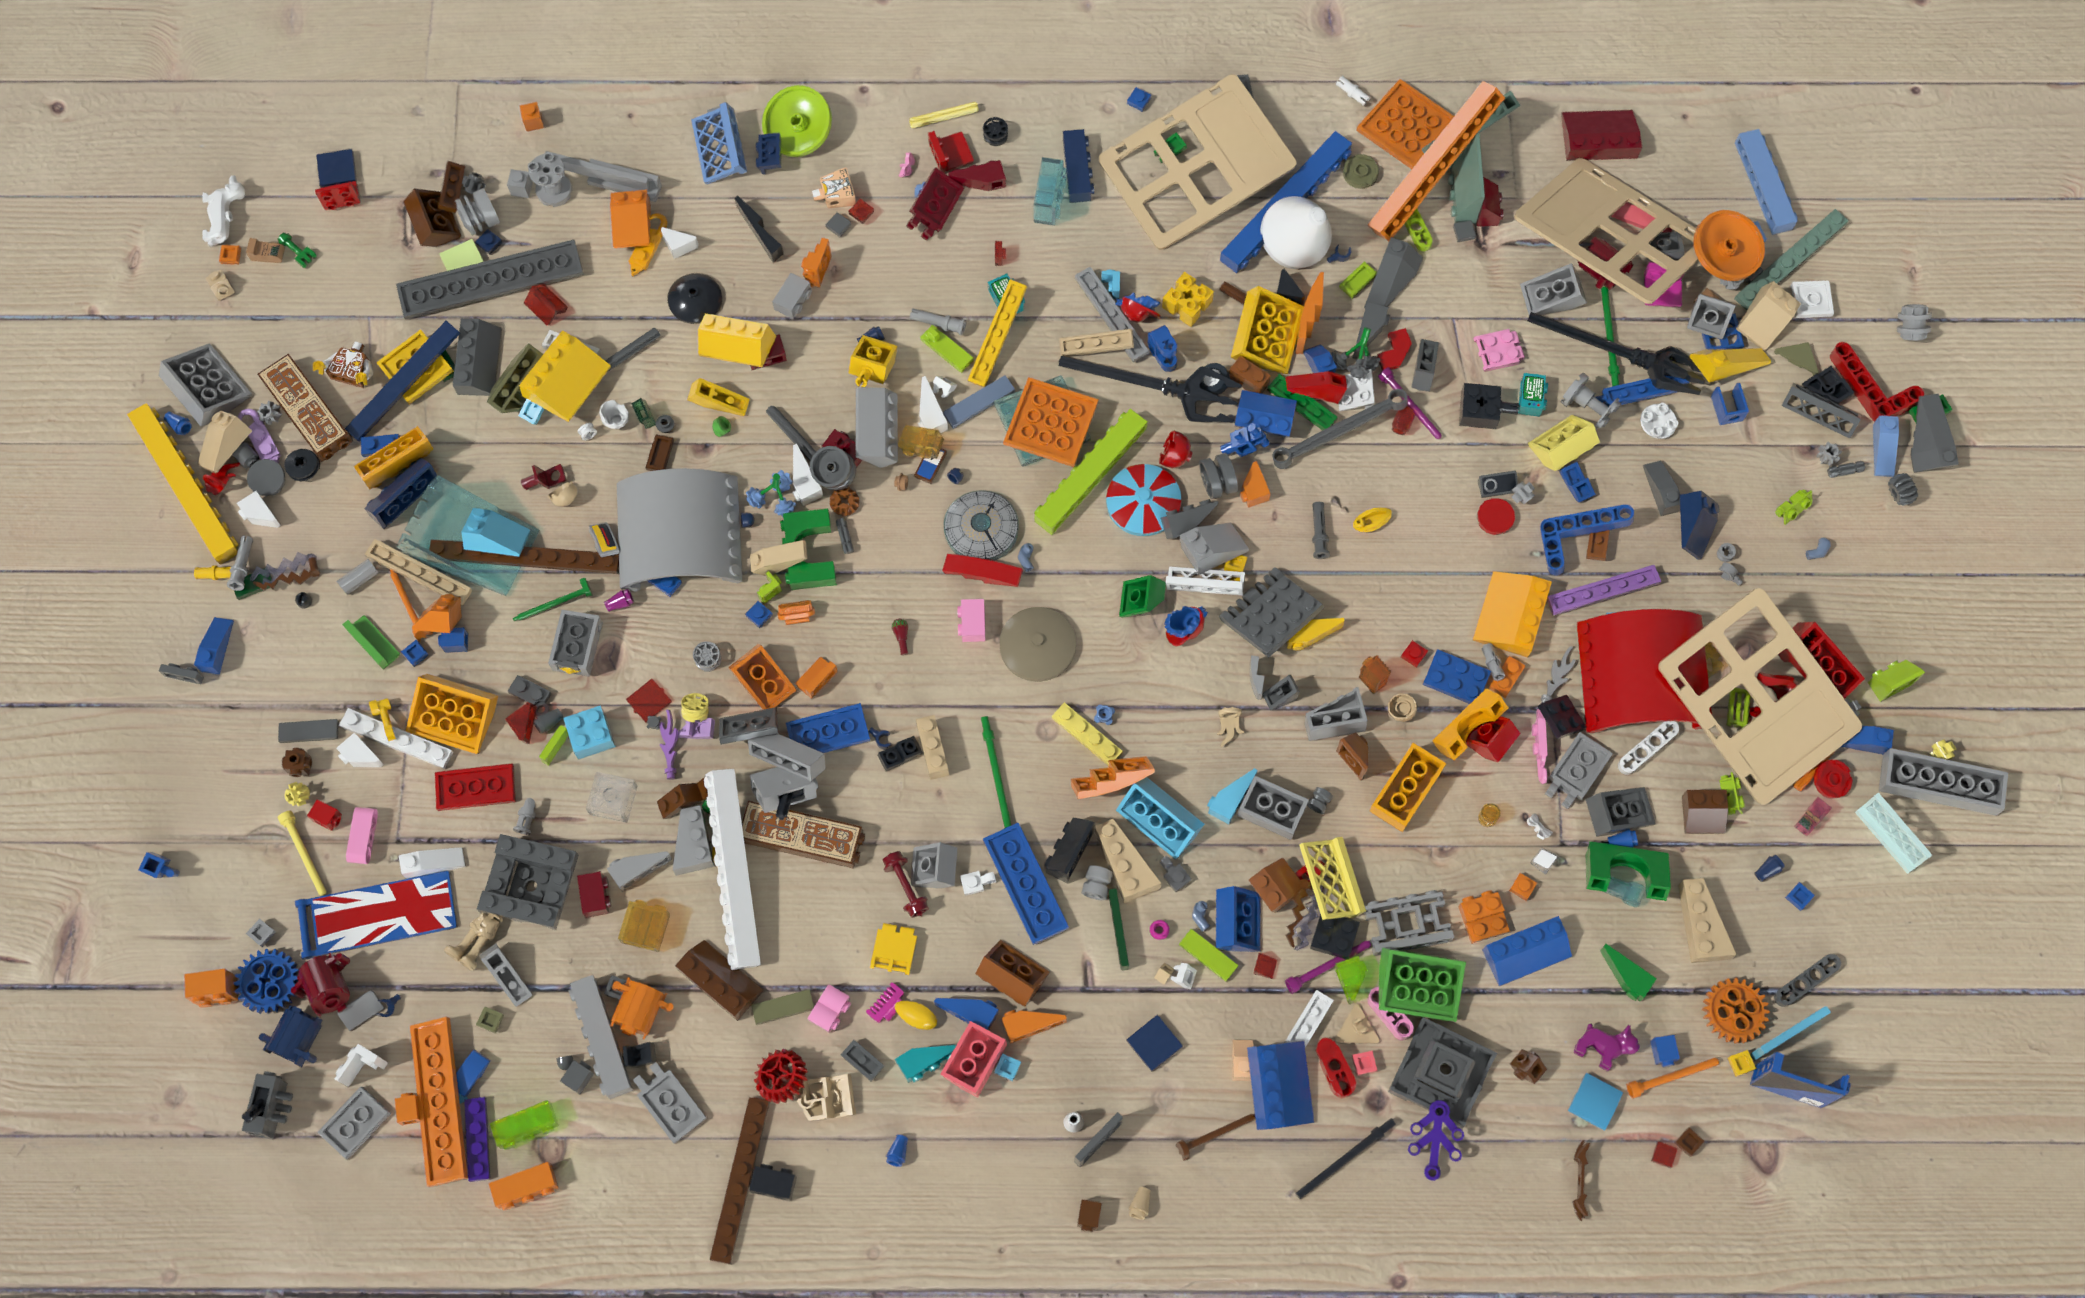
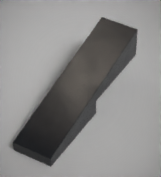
M737 195L734 198L737 209L774 263L784 254L782 245L763 229L762 217Z

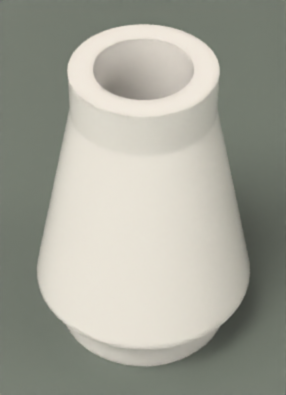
M1071 1112L1065 1116L1063 1123L1067 1131L1075 1133L1082 1129L1084 1120L1079 1113ZM1072 1117H1075L1077 1122L1072 1123L1070 1119H1072Z

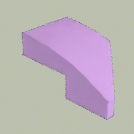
M706 718L701 722L699 720H695V722L686 721V725L678 731V738L713 739L715 720Z

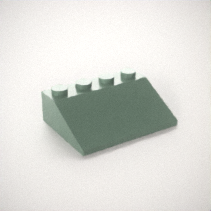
M1479 132L1449 167L1451 174L1448 175V184L1452 186L1449 198L1450 201H1453L1451 217H1454V223L1470 220L1472 223H1476L1485 197Z

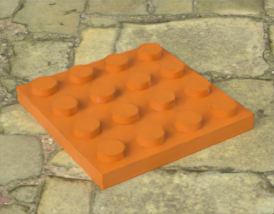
M1399 79L1357 126L1356 131L1412 169L1424 155L1421 149L1437 139L1454 116Z
M1028 377L1003 445L1074 467L1099 399Z

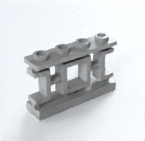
M1432 890L1422 896L1410 894L1405 899L1399 900L1398 897L1387 899V902L1379 903V901L1367 903V906H1365L1366 912H1364L1366 921L1376 919L1380 935L1371 938L1373 956L1381 955L1382 947L1405 951L1452 942L1454 935L1450 929V923L1440 925L1436 908L1444 907L1445 905L1443 892L1437 893V890ZM1431 902L1429 905L1431 914L1421 915L1420 906L1417 904ZM1393 909L1390 912L1392 921L1382 922L1381 913L1378 911ZM1415 912L1418 929L1401 932L1397 915ZM1433 922L1435 932L1439 933L1423 935L1425 933L1424 923ZM1394 929L1396 938L1401 940L1385 942V930Z

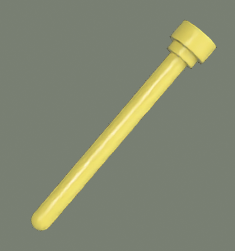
M289 810L281 813L277 818L280 824L288 829L320 896L326 895V889L294 825L296 818L293 812Z

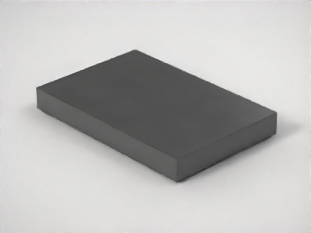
M776 707L720 718L719 740L721 745L778 733V711Z
M1117 1112L1075 1156V1163L1079 1167H1082L1122 1125L1123 1116Z

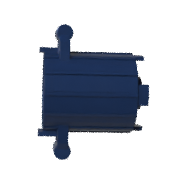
M290 1005L288 1009H285L271 1037L265 1033L259 1035V1040L266 1043L263 1051L269 1054L272 1052L294 1062V1064L300 1067L303 1066L305 1061L315 1063L317 1057L309 1053V1050L322 1027L321 1023L323 1020Z

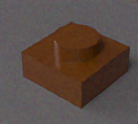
M1688 1127L1674 1143L1691 1157L1705 1141Z

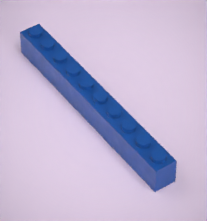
M1335 131L1221 252L1220 261L1235 273H1238L1241 269L1244 270L1249 264V260L1252 257H1256L1261 251V247L1265 244L1260 230L1262 219L1267 210L1274 203L1286 197L1298 196L1308 198L1313 196L1318 190V186L1328 180L1329 174L1339 168L1341 161L1349 158L1352 153V142Z

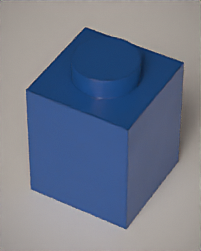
M464 627L453 628L451 633L441 632V635L438 636L439 647L445 653L468 652V632Z
M1675 1035L1655 1037L1650 1041L1655 1065L1662 1064V1067H1669L1675 1065L1674 1062L1680 1059Z

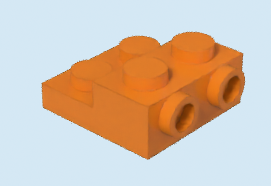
M822 238L820 244H816L815 251H809L807 257L803 258L801 265L804 270L803 276L805 280L810 282L811 287L816 286L820 288L832 258L829 239Z
M1492 890L1481 893L1482 897L1474 899V896H1468L1463 898V902L1459 904L1458 907L1471 944L1510 932L1503 913L1505 910L1498 892L1493 893Z

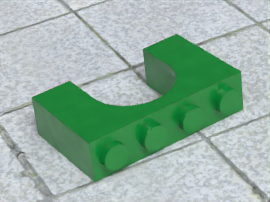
M828 508L783 513L784 520H780L781 531H785L782 545L801 541L810 535L831 533ZM801 561L788 567V573H785L786 584H790L791 590L837 585L833 561L820 563Z
M1589 842L1585 855L1586 889L1607 892L1611 879L1610 869L1617 866H1626L1635 869L1643 876L1646 884V898L1667 900L1671 889L1669 853Z

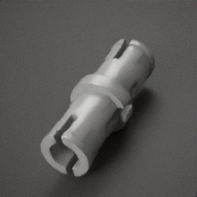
M1485 644L1481 649L1486 658V666L1490 668L1493 679L1500 681L1505 676L1501 667V659L1497 656L1493 644Z

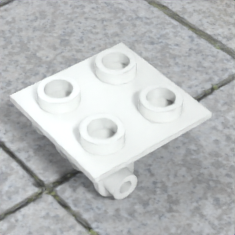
M1368 369L1369 373L1361 379L1354 378L1351 374L1344 375L1346 376L1347 390L1339 402V411L1362 406L1367 409L1375 404L1372 369Z

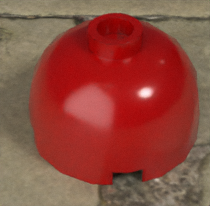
M1176 430L1171 431L1163 445L1165 447L1164 454L1160 453L1159 464L1169 468H1179L1186 461L1189 462L1193 452L1190 451L1191 443L1188 437Z

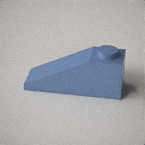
M1879 416L1873 424L1874 476L1893 477L1895 474L1899 438L1898 417Z

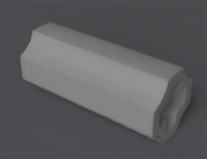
M367 559L337 580V583L348 595L378 574V571Z

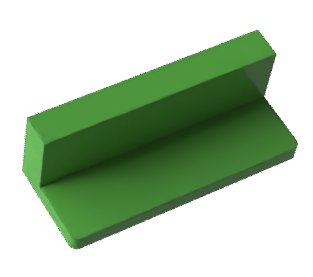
M363 615L353 624L349 620L342 624L383 670L400 656V653L366 616Z

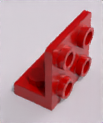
M935 131L928 133L930 149L939 170L942 172L974 162L963 132L943 138L937 137Z
M356 181L315 189V193L324 210H335L339 207L354 206L360 203Z

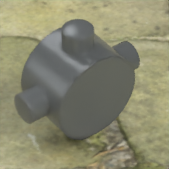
M649 715L646 727L659 730L661 717Z

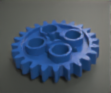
M265 949L264 954L258 950L257 957L250 954V961L243 960L245 967L238 966V969L242 971L241 974H235L239 978V981L234 982V985L239 987L235 990V993L241 994L237 999L244 1001L243 1006H249V1010H257L259 1014L263 1010L265 1013L270 1014L271 1009L277 1013L278 1006L285 1009L286 1001L292 1003L290 996H296L291 993V988L298 982V976L296 975L299 974V969H294L297 963L291 962L292 957H286V953L283 951L278 953L276 949L272 953L269 949ZM264 966V971L261 974H257L258 968ZM283 969V970H284L283 975H282L281 977L277 978V977H276L277 972H278L279 970ZM259 985L258 991L252 994V988ZM274 989H278V994L275 997H271V992Z

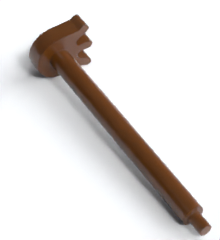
M1249 1114L1188 1143L1184 1140L1177 1142L1176 1147L1179 1149V1154L1182 1155L1183 1161L1189 1159L1190 1149L1255 1120V1114Z

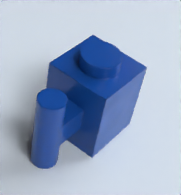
M146 852L138 871L154 878H162L164 874L167 877H177L180 874L178 869L168 866L171 861L170 859L154 852Z

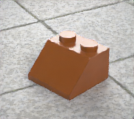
M1284 858L1266 866L1249 879L1254 889L1271 912L1274 913L1290 903L1300 889V879Z

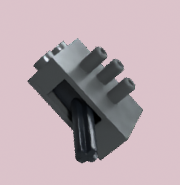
M264 1071V1074L256 1073L247 1111L242 1114V1119H244L242 1131L254 1137L274 1139L277 1124H285L288 1117L281 1115L280 1112L290 1113L292 1111V1106L283 1104V1100L291 1101L293 1094L286 1092L288 1083L283 1081L281 1076Z

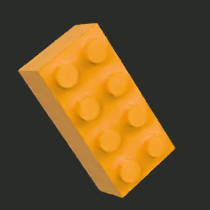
M1412 743L1372 804L1369 812L1403 833L1447 763Z

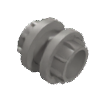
M1908 304L1902 306L1901 312H1898V319H1903V325L1897 326V332L1900 333V337L1903 340L1916 341L1927 338V333L1931 332V326L1926 325V319L1932 318V313L1928 312L1927 305Z

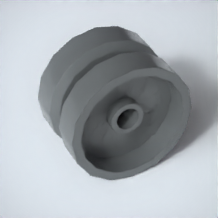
M826 446L814 453L810 461V472L812 478L818 484L830 490H841L853 482L856 476V465L854 459L847 452L836 446Z
M1227 453L1216 455L1214 461L1211 458L1199 461L1202 481L1211 500L1222 497L1223 491L1227 495L1238 492L1236 474Z

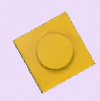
M1748 1050L1727 1058L1736 1077L1756 1069Z

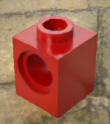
M318 799L307 814L311 821L330 831L339 825L342 816L336 808Z

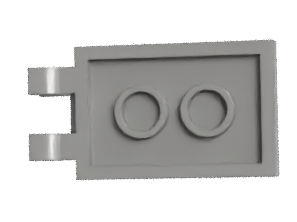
M1579 732L1548 779L1553 782L1545 792V795L1552 798L1557 789L1565 792L1568 796L1561 805L1568 809L1576 797L1582 800L1613 753Z
M655 1062L650 1066V1069L656 1075V1078L646 1084L643 1078L638 1075L633 1081L641 1090L637 1094L638 1098L673 1144H675L707 1118L670 1070L664 1073Z

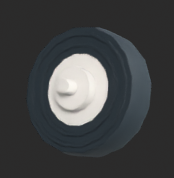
M1211 363L1205 366L1230 379V374L1223 365ZM1205 376L1201 383L1202 389L1215 395H1220L1227 389L1223 380Z

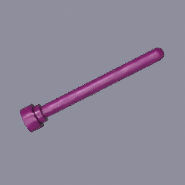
M1389 367L1378 375L1381 382L1389 384L1393 390L1402 389L1395 381L1394 372ZM1407 394V406L1436 439H1440L1442 434Z
M1366 940L1353 947L1350 958L1370 948L1371 942ZM1334 957L1299 977L1291 976L1285 979V984L1290 993L1294 994L1300 990L1302 984L1346 961V959Z

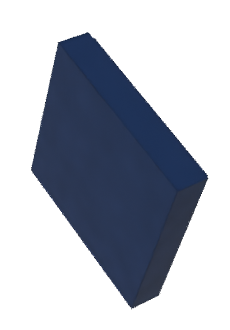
M352 149L316 154L319 186L321 188L353 181L357 182L354 152Z
M1158 1015L1126 1039L1127 1043L1151 1072L1183 1047Z

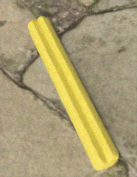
M971 102L912 117L909 119L911 128H916L978 112V105L976 102Z

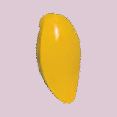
M1381 507L1367 510L1356 517L1353 521V528L1360 532L1377 530L1391 519L1392 511Z
M899 1001L895 1004L896 1012L909 1025L923 1030H931L937 1025L936 1016L924 1005L911 1001Z

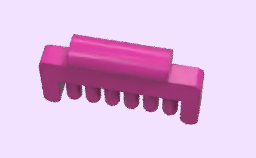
M893 982L890 983V987H887V991L883 992L884 995H880L881 999H877L878 1003H873L875 1007L871 1006V1010H866V1013L877 1023H880L883 1018L889 1022L897 1013L894 1008L895 1004L902 1001L901 998L904 992Z

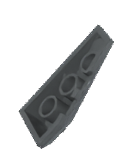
M1391 237L1366 304L1370 302L1388 307L1400 291L1406 287L1408 282L1417 275L1423 257L1409 243Z
M1939 394L1920 396L1916 413V429L1913 434V448H1911L1910 454L1913 472L1943 469L1958 465L1956 446Z

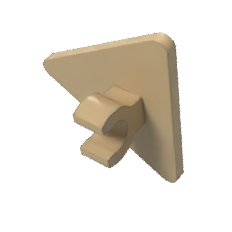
M1358 1004L1354 1005L1335 1038L1336 1043H1379V1038Z

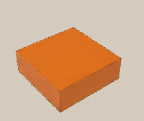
M221 245L219 262L221 264L239 265L240 245Z

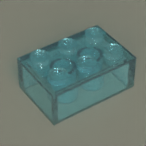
M1042 157L1033 205L1034 223L1055 226L1056 219H1060V205L1063 202V188L1066 186L1067 168L1064 167V160Z

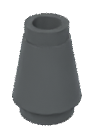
M557 708L536 716L533 723L539 733L542 734L544 732L547 733L564 717Z

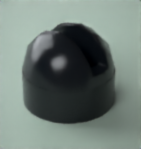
M300 592L296 595L295 602L300 608L305 609L311 605L312 598L309 594Z

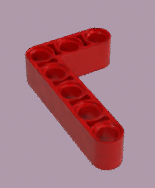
M1839 342L1830 354L1832 363L1855 392L1854 395L1874 422L1879 416L1898 417L1917 406L1919 397L1924 396V390L1914 385L1887 399L1848 343Z

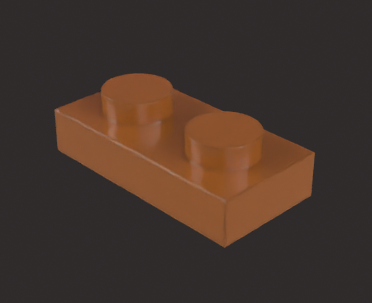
M1610 530L1590 533L1586 559L1606 561Z

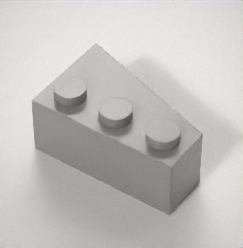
M1359 687L1354 688L1352 692L1344 696L1337 697L1336 700L1328 704L1325 703L1306 713L1305 728L1309 741L1366 731L1367 717Z
M701 806L681 809L673 872L677 876L715 867Z

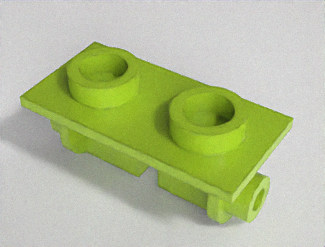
M1804 489L1798 490L1789 498L1792 504L1785 501L1776 508L1775 514L1778 517H1784V524L1786 525L1791 520H1794L1803 510L1811 506L1812 491L1810 490L1807 493Z
M1730 772L1731 777H1728V775L1720 776L1721 790H1727V793H1730V796H1727L1728 815L1735 814V810L1743 814L1742 808L1745 807L1743 796L1739 795L1738 789H1741L1740 779L1733 772Z

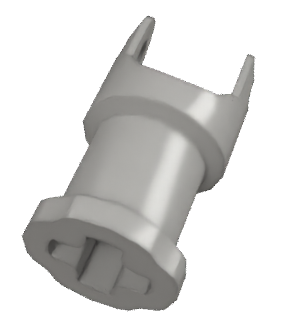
M532 798L526 799L524 806L519 809V818L513 831L530 835V826L536 816L534 811L535 801Z

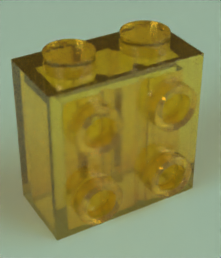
M642 900L629 901L618 940L623 944L659 952L670 913L662 905L655 904L653 907L647 905V902Z

